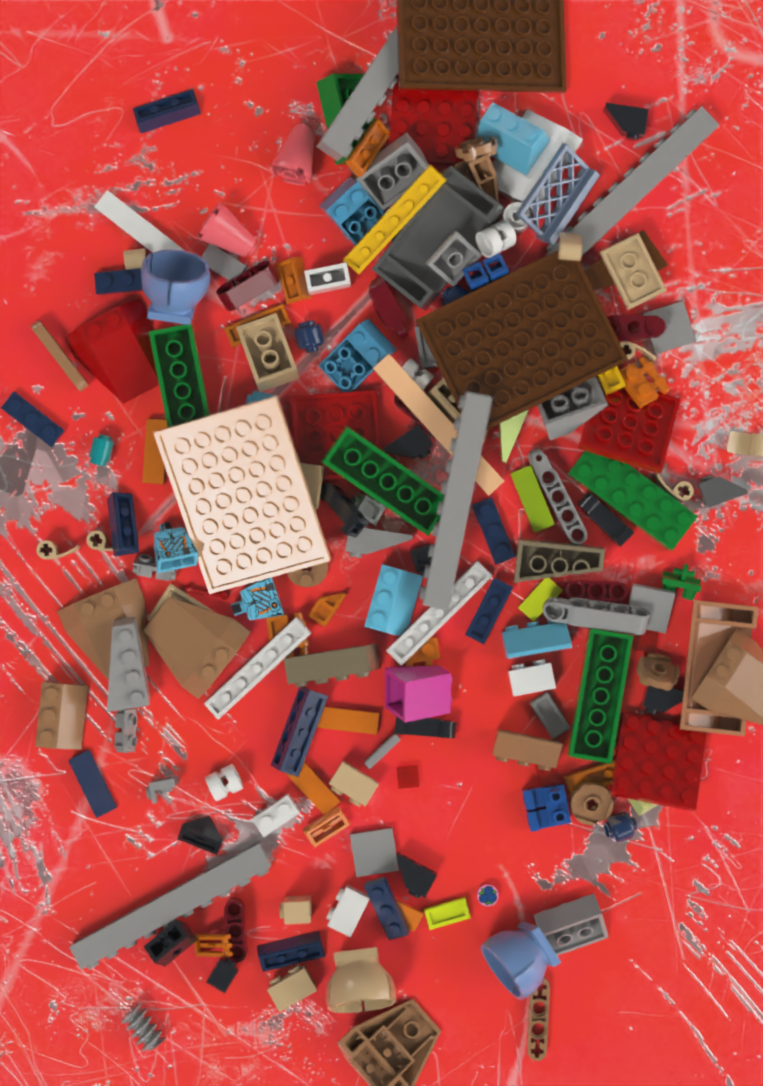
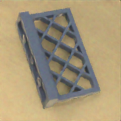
M562 143L516 212V215L537 234L536 237L541 242L554 245L559 238V232H563L600 174L596 170L590 169L567 144ZM566 152L568 154V163L562 165V157ZM579 165L581 169L574 177V166ZM568 168V178L562 180V169ZM556 170V181L550 182V175ZM568 183L567 190L562 194V184ZM556 185V196L550 197V187ZM544 188V199L538 200V193ZM557 200V205L551 212L550 202ZM545 203V213L538 215V204ZM529 206H533V216L531 217L525 215ZM545 218V223L539 229V219Z

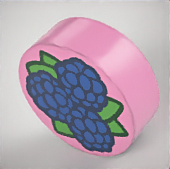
M484 884L477 891L478 901L483 906H492L498 900V891L491 884Z

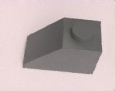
M713 475L700 478L701 483L696 484L704 509L748 494L747 489L722 477L713 478Z

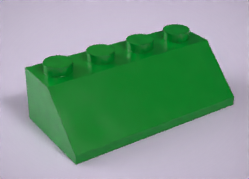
M331 74L316 82L327 130L363 77V74ZM374 117L369 124L365 122L362 126V129H364L363 134L374 120ZM361 137L358 139V141H356L355 139L352 141L350 146H352L353 149L355 148ZM349 155L346 158L342 156L339 161L334 159L335 165H347L345 161Z

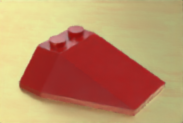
M140 298L105 312L79 326L64 338L73 356L123 404L159 385L149 331H152L151 320L147 319L148 313Z

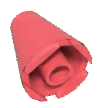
M300 123L294 126L270 165V172L273 176L277 177V174L283 177L282 181L293 185L302 186L306 182L310 183L315 131L311 125Z
M218 202L217 207H214L203 223V229L196 235L201 241L242 257H246L247 254L251 256L257 248V245L254 244L256 239L220 202Z

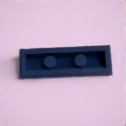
M193 89L133 108L140 133L201 114Z
M112 492L107 499L113 555L122 556L139 553L133 494Z
M90 750L69 759L68 761L95 817L98 818L117 808Z
M319 931L257 946L258 958L263 972L325 957Z

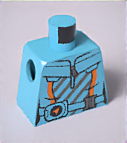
M170 522L162 523L159 526L160 532L154 534L157 573L196 566L198 552L186 530L182 527L173 529Z
M272 577L263 579L240 591L242 600L231 604L235 616L247 612L249 620L284 615Z

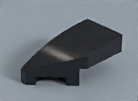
M430 543L410 549L415 569L422 576H424L425 566L430 565L431 557H428Z

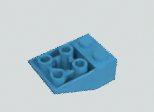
M351 177L319 205L323 212L354 246L384 215V212L360 183Z
M368 318L361 322L318 366L343 393L353 392L375 372L372 369L387 354L392 356L397 349Z

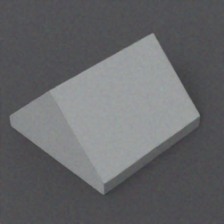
M454 231L426 264L451 286H455L464 276L462 269L475 264L482 254L460 233Z

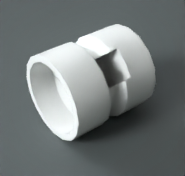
M520 202L508 205L502 216V220L511 224L516 234H521L528 227L516 215V212L522 205ZM529 208L525 212L527 217H531Z
M502 220L478 232L475 238L476 245L482 255L491 258L501 251L516 244V233L511 224Z
M412 358L402 367L422 391L425 390L434 377L426 369L421 370L420 365Z
M233 764L222 768L221 773L215 771L205 776L208 788L216 802L227 797L228 792L234 794L244 789L241 778ZM227 778L229 784L225 785L223 779Z

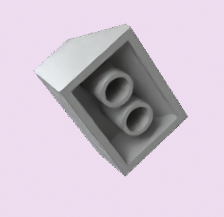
M405 133L379 152L365 174L359 178L356 175V180L383 211L397 201L429 166V163L418 145L408 133Z
M594 894L582 896L580 899L563 903L560 906L543 910L533 915L536 925L540 928L557 956L609 938L602 912Z

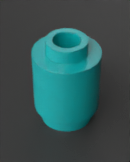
M101 434L98 435V438L93 437L89 453V463L106 467L107 462H110L114 442L110 441L111 437Z

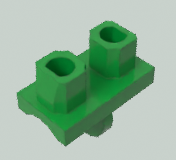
M683 563L681 569L674 567L673 573L662 572V589L675 591L676 587L683 588L682 598L692 601L696 593L701 591L702 586L700 585L701 580L694 578L695 572L689 571L688 564Z

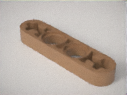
M37 320L30 327L76 388L82 392L89 384L41 321Z
M545 977L542 983L546 987L541 989V995H546V998H533V995L538 996V989L529 995L527 1053L534 1061H541L547 1054L550 984ZM536 1002H542L545 1005V1009L541 1013H536L533 1010V1005ZM536 1023L544 1026V1031L538 1035L532 1032V1026ZM531 1038L539 1040V1047L543 1050L537 1056L531 1051V1049H535V1040L531 1041Z

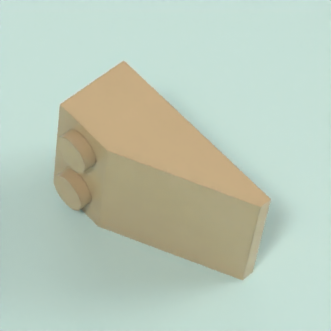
M277 313L236 327L259 392L300 379Z

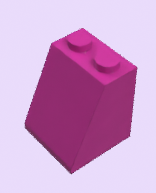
M441 666L386 667L385 708L405 723L451 713V673Z

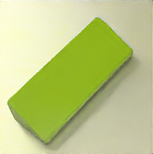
M531 465L510 473L534 533L555 525Z

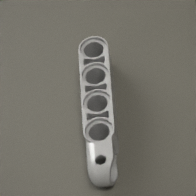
M538 448L532 449L528 453L529 463L567 540L572 544H582L587 539V531L558 473L552 468L546 454ZM536 456H539L541 460L537 461ZM544 472L552 473L554 477L552 483L547 484L543 481L542 475ZM554 491H560L563 494L562 502L556 503L553 501L552 494ZM564 510L572 512L573 518L570 522H565L562 519V512ZM574 529H579L582 532V539L580 541L572 539L571 533Z
M550 597L543 604L544 616L552 622L634 635L645 634L650 616L649 610L643 607L576 597L569 599Z

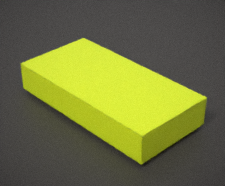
M544 578L518 608L534 622L543 613L544 602L550 597H557L563 590L550 578Z
M465 897L424 908L429 930L471 918Z

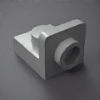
M360 492L351 499L369 523L376 526L386 507Z
M176 776L150 781L148 783L149 786L146 787L148 800L151 799L152 804H156L158 802L157 790H160V793L173 791L172 787L177 786Z

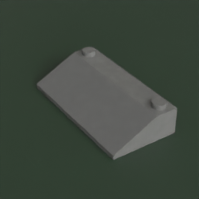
M452 166L443 175L446 178L443 185L406 223L372 268L374 272L425 311L448 283L428 266L426 262L454 231L460 233L475 248L477 246L476 234L491 227L505 209Z

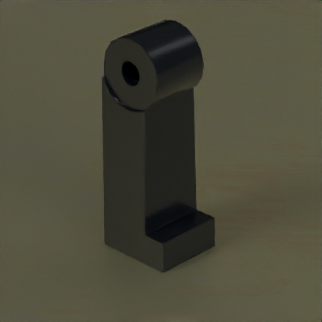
M323 483L321 485L320 499L327 502L344 523L341 528L343 533L356 538L369 521L339 486L330 483Z
M588 492L577 503L585 514L618 547H621L635 533L591 493Z
M396 716L394 734L453 739L456 734L457 722L429 717L405 723Z

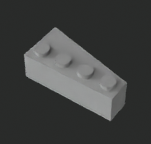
M136 616L116 619L113 623L107 712L150 705L151 695Z

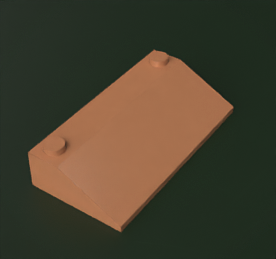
M693 600L679 729L745 736V720L709 711L693 701L691 697L706 677L736 628L752 638V629L757 627L759 607Z

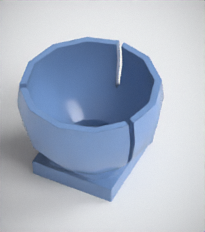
M164 249L153 252L151 255L149 254L142 261L140 269L143 292L151 301L147 319L190 325L196 305L205 296L209 287L210 273L207 261L197 254L184 250Z
M524 921L516 926L518 928L517 931H501L489 937L480 947L493 973L504 987L519 1000L533 994L542 984L547 966L556 967L561 963L540 928Z

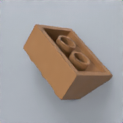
M51 681L42 682L35 747L82 749L88 685Z
M497 729L492 755L496 756L495 760L508 762L509 759L517 760L518 765L529 767L530 763L538 765V769L550 771L551 767L556 768L562 743L556 740Z

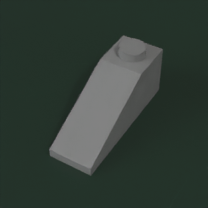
M364 528L356 538L347 536L345 551L349 552L351 557L362 558V554L367 555L410 541L413 535Z

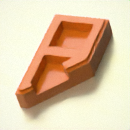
M340 593L319 598L308 614V617L326 627L347 594Z

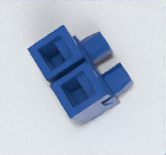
M501 253L482 260L484 269L480 262L462 269L470 293L509 274L508 267ZM498 262L495 266L489 267L491 263ZM478 270L476 274L469 275L472 271Z
M551 784L522 789L529 830L531 832L571 823L564 784Z

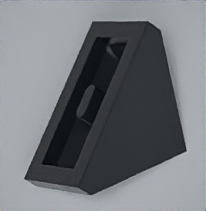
M210 816L183 823L177 838L180 841L216 855L223 840Z

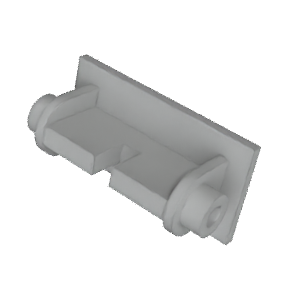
M136 555L133 561V573H136L137 576L152 578L153 571H156V579L170 582L176 578V570L157 573L156 561L151 555Z
M137 709L118 710L115 713V728H122V732H115L114 747L116 752H135L137 745Z

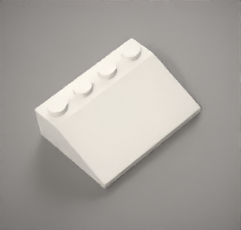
M528 109L522 118L543 129L550 142L527 176L497 159L492 163L497 175L498 193L512 202H524L562 143L567 144L576 152L583 140L568 129ZM566 152L562 157V165L568 163V154ZM556 170L551 173L550 182L556 181ZM544 188L539 191L538 200L544 199ZM529 206L530 212L533 214V206Z

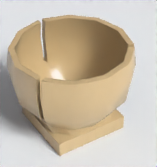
M377 947L333 953L336 969L326 985V1003L329 1011L333 1013L362 1012L361 1000H364L365 1012L389 1007L396 1002V989L392 976L379 963Z

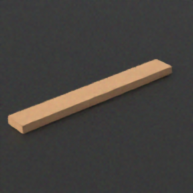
M387 354L372 369L452 456L453 451H449L451 439L456 438L457 434L454 425L392 356ZM480 455L475 482L489 496L504 480Z

